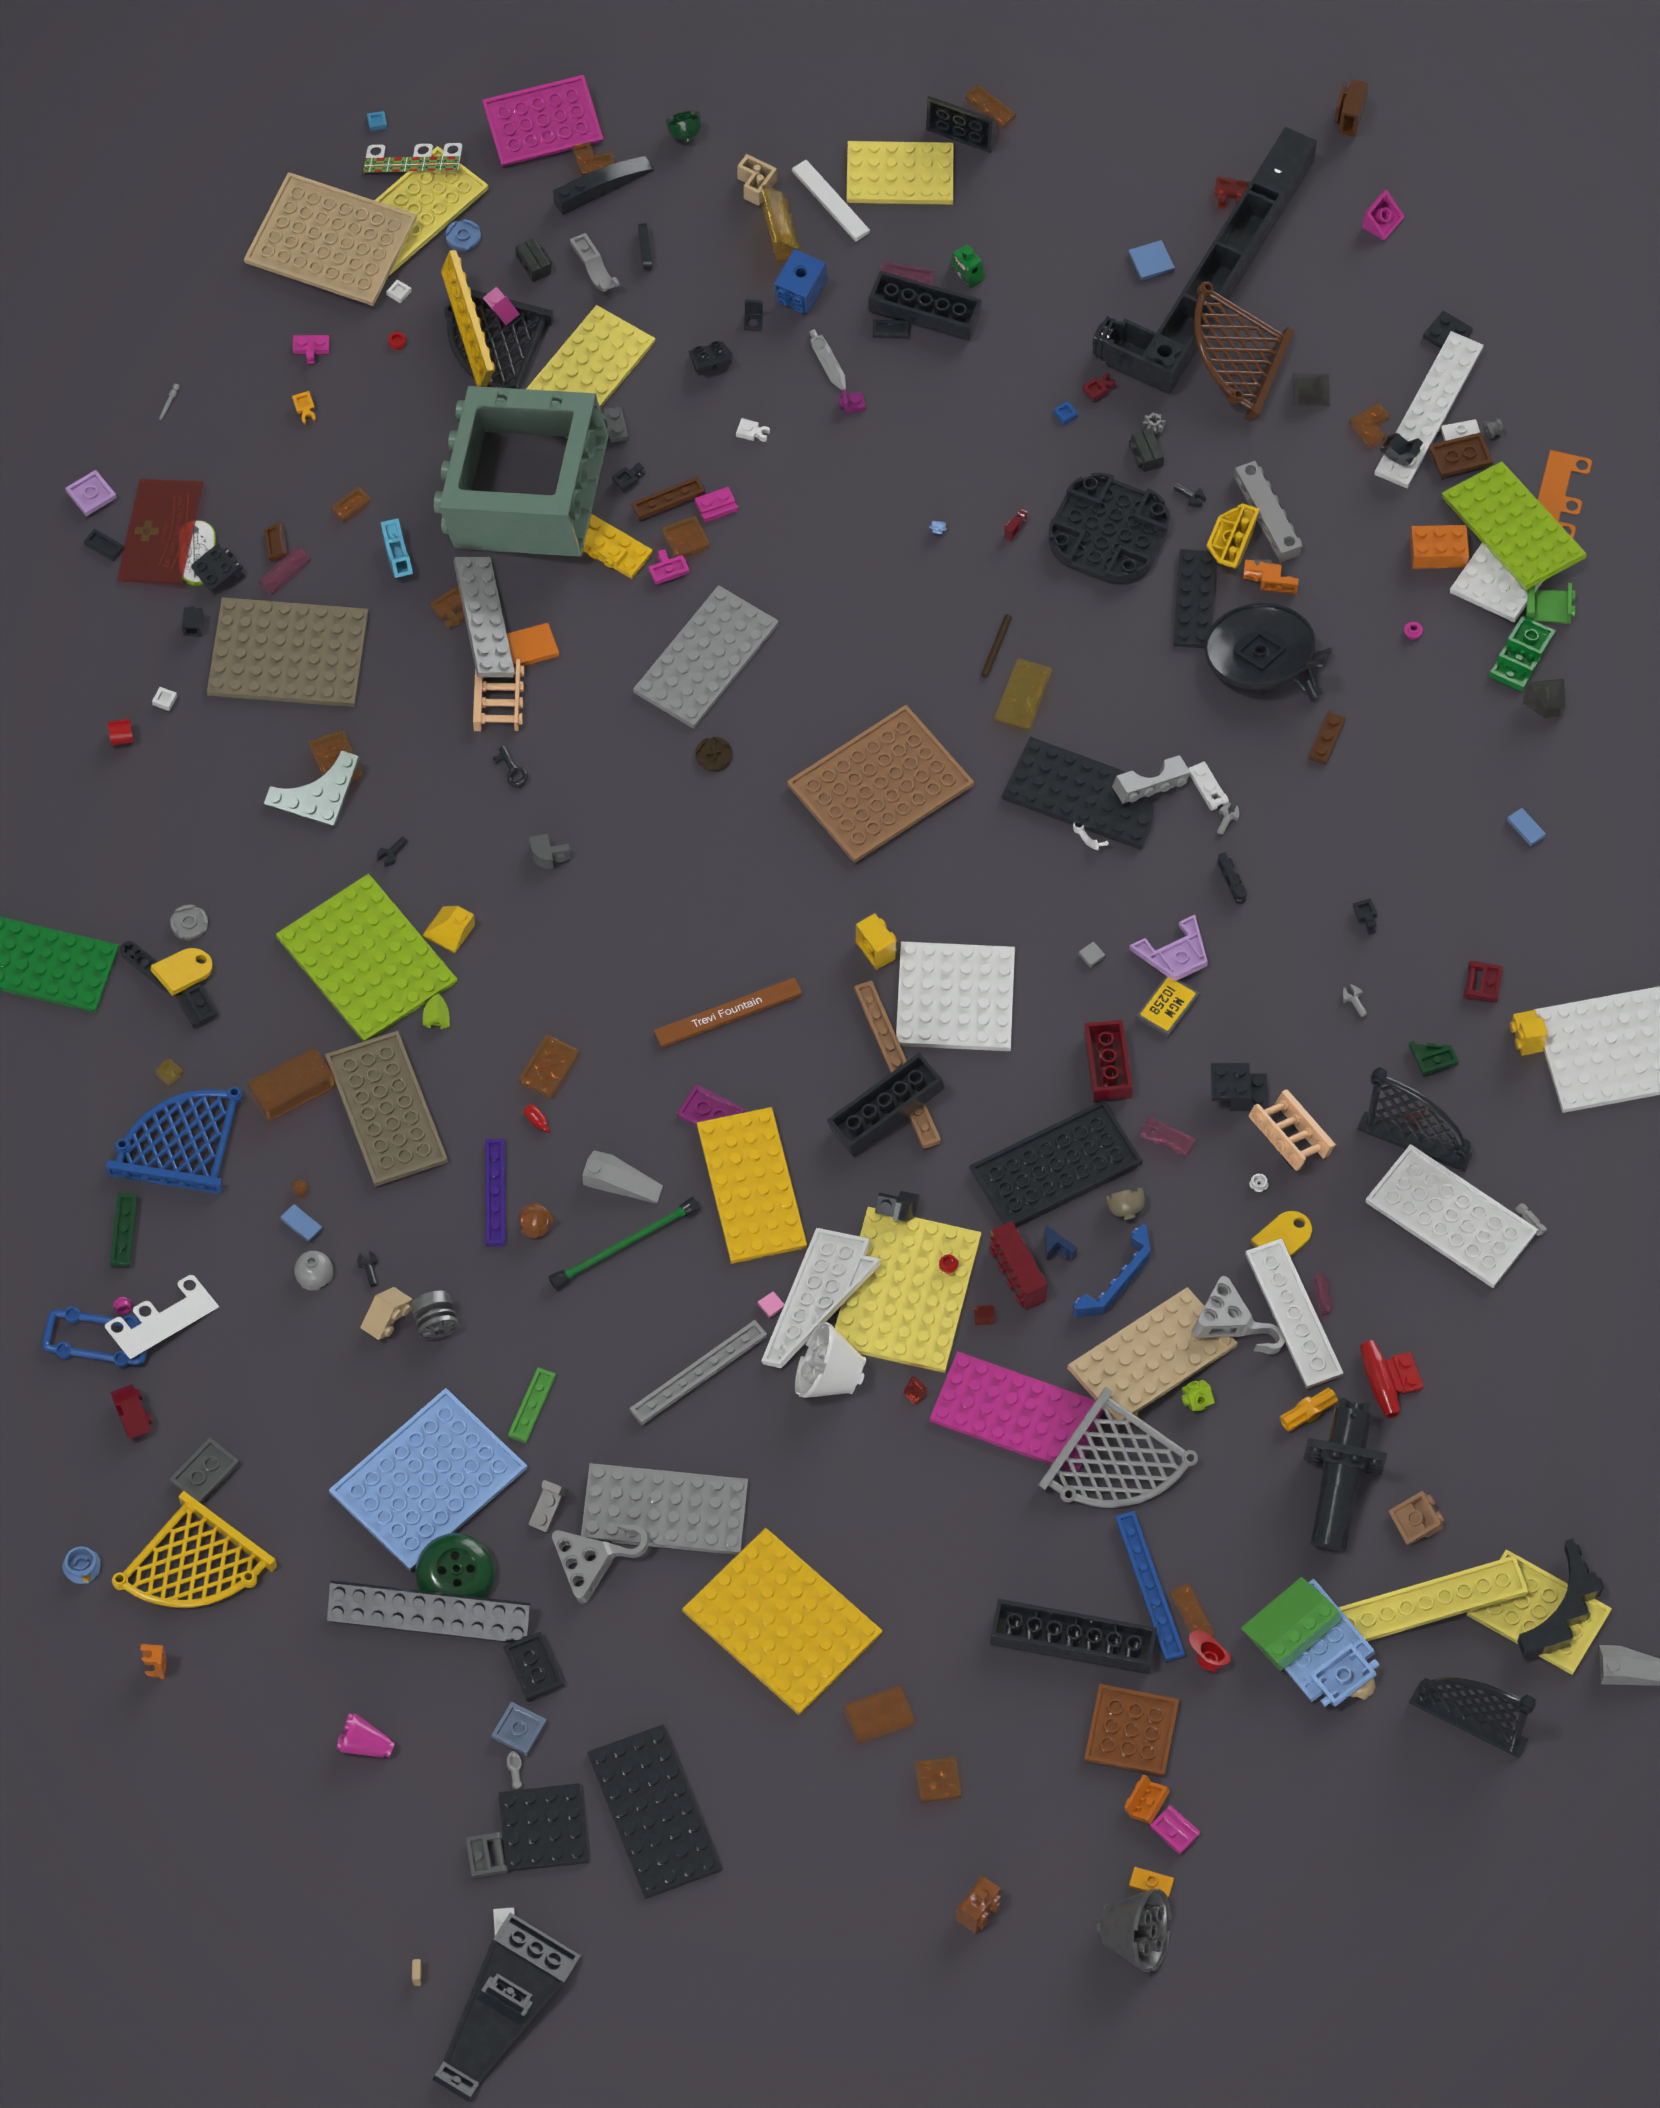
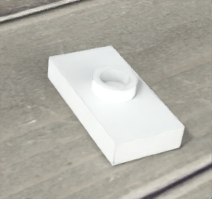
M1476 419L1443 425L1440 429L1444 441L1480 432Z

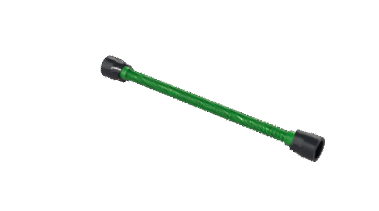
M691 1197L680 1204L676 1211L635 1232V1234L616 1243V1245H612L603 1250V1252H599L569 1270H561L548 1276L551 1285L557 1290L569 1282L573 1275L590 1267V1265L592 1266L601 1261V1259H605L614 1254V1252L678 1217H686L700 1210L698 1202L694 1197Z

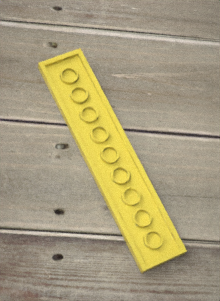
M1511 1556L1338 1608L1364 1639L1371 1641L1527 1595L1528 1589L1516 1556Z

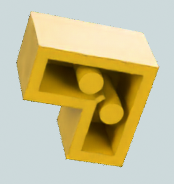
M1536 1010L1513 1014L1510 1030L1512 1033H1515L1516 1049H1520L1522 1056L1544 1052L1548 1032L1543 1017L1538 1018Z

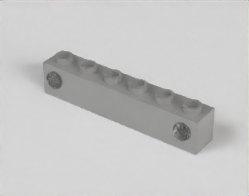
M1256 461L1236 467L1234 478L1249 506L1260 509L1257 521L1279 562L1281 563L1300 556L1302 548L1301 539L1296 537L1292 523L1288 522L1285 510L1281 509L1277 495L1272 493L1271 484L1268 480H1265L1261 466L1258 467Z

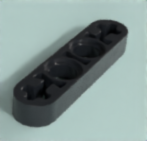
M124 942L120 947L123 959L163 991L169 993L158 978L151 974V965L158 961L134 942ZM126 949H128V950H131V949H132L133 954H132L131 952H127V953H126ZM145 958L148 960V963L146 965H139L138 961Z

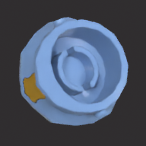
M76 1547L66 1555L62 1569L67 1578L73 1583L89 1584L99 1575L100 1558L96 1552L87 1547Z

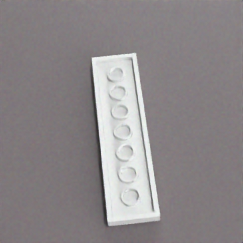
M1282 1238L1247 1250L1245 1255L1274 1319L1285 1338V1343L1306 1389L1342 1377L1343 1371Z

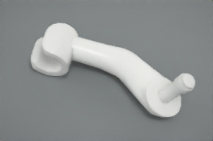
M1073 823L1074 832L1079 833L1082 840L1090 848L1098 851L1100 846L1109 845L1108 841L1098 843L1097 840L1091 839L1084 830V825L1078 828Z

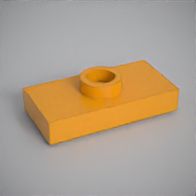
M1134 1867L1129 1888L1142 1892L1160 1889L1165 1892L1169 1899L1174 1878Z

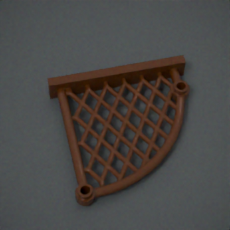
M1203 282L1197 288L1199 297L1194 312V332L1199 353L1210 375L1228 394V402L1232 405L1241 404L1246 407L1248 411L1245 418L1251 421L1261 411L1294 330L1287 327L1284 331L1279 332L1213 291L1211 283ZM1210 297L1218 303L1206 302L1205 298ZM1203 304L1211 314H1204L1202 312ZM1223 306L1227 307L1236 314H1227ZM1211 307H1218L1222 314H1215ZM1241 317L1256 326H1246ZM1201 318L1206 325H1201ZM1207 318H1214L1217 325H1210ZM1218 318H1225L1230 326L1222 325ZM1230 318H1237L1241 326H1234ZM1202 329H1209L1213 336H1205ZM1213 329H1221L1225 337H1218ZM1225 329L1233 330L1237 337H1230ZM1260 329L1264 330L1265 332L1269 333L1275 338H1265ZM1238 330H1245L1248 337H1241ZM1249 330H1256L1261 338H1254ZM1209 340H1216L1220 348H1213ZM1221 341H1228L1232 348H1225ZM1233 341H1240L1243 348H1236ZM1244 341H1251L1256 349H1249ZM1257 342H1264L1267 349H1260ZM1268 342H1276L1274 349H1272ZM1207 352H1211L1215 359H1210ZM1216 352H1223L1227 359H1220ZM1228 352H1235L1239 360H1232ZM1240 352L1247 353L1251 360H1244ZM1252 353H1259L1263 360H1256ZM1264 353H1271L1269 361L1265 357ZM1212 363H1218L1223 371H1217ZM1223 363H1230L1234 371H1227ZM1235 364H1242L1246 371H1239ZM1247 364H1254L1258 371H1251ZM1259 364L1267 365L1264 372L1259 366ZM1220 375H1226L1229 382H1225ZM1230 375H1237L1241 382H1234ZM1242 375H1249L1254 383H1247ZM1254 375L1262 376L1259 383ZM1237 386H1244L1249 394H1243ZM1250 387H1257L1255 394H1253ZM1245 398H1253V399H1252V401L1250 402V401H1248V400L1245 399Z

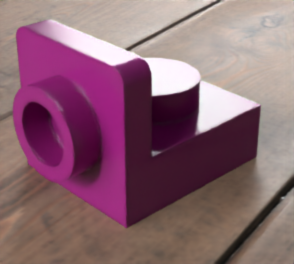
M841 389V396H838L839 406L843 407L844 414L866 411L863 392L846 394L845 389Z

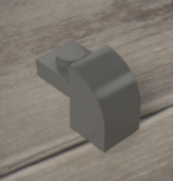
M548 834L529 837L531 855L538 866L545 869H553V862H564L571 859L569 844L550 847Z

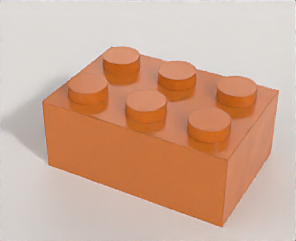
M1466 525L1411 526L1409 540L1412 569L1466 567L1469 559Z

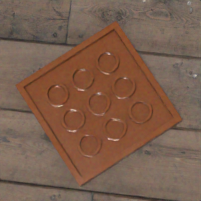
M1099 1684L1084 1761L1164 1777L1179 1699Z

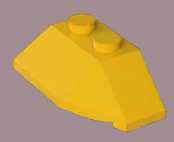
M1242 503L1238 507L1218 516L1206 547L1219 564L1235 569L1241 564L1254 531L1259 508Z

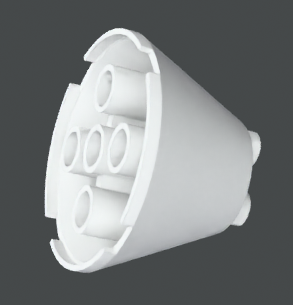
M822 1322L810 1335L806 1346H809L805 1357H800L797 1367L795 1392L802 1398L853 1394L856 1385H860L864 1379L862 1370L866 1363V1358L861 1356L830 1323Z

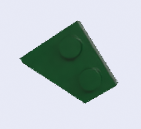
M1415 1041L1409 1042V1048L1422 1076L1456 1066L1459 1063L1452 1045H1436L1434 1043L1422 1045L1415 1044Z

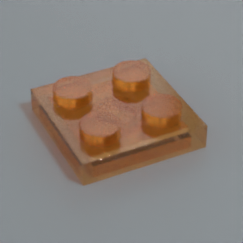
M696 516L662 527V533L674 557L680 555L686 557L710 548V543Z
M956 1757L915 1761L920 1802L961 1798Z

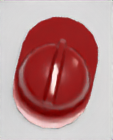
M1195 1630L1189 1635L1190 1645L1197 1652V1663L1202 1668L1215 1673L1221 1666L1228 1665L1231 1660L1229 1652L1210 1634L1201 1630Z

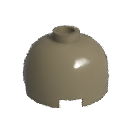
M1137 1188V1191L1125 1190L1111 1194V1196H1105L1109 1210L1117 1217H1124V1220L1136 1218L1135 1214L1141 1212L1145 1205L1143 1188Z

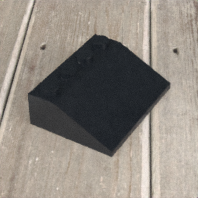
M931 96L927 97V131L988 153L992 152L999 139L1000 128L994 119Z

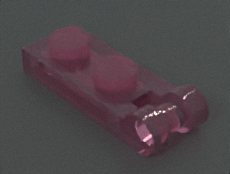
M1152 1117L1147 1118L1145 1127H1142L1139 1131V1135L1142 1138L1150 1139L1184 1157H1187L1196 1140Z

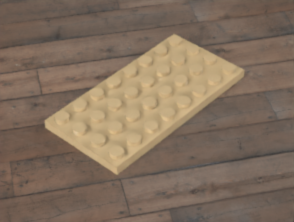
M1187 1287L1068 1364L1067 1369L1095 1401L1102 1390L1107 1387L1113 1391L1109 1398L1132 1414H1135L1236 1348L1238 1343L1233 1337L1197 1338L1193 1336L1192 1329L1204 1305ZM1110 1407L1108 1408L1113 1420H1126Z

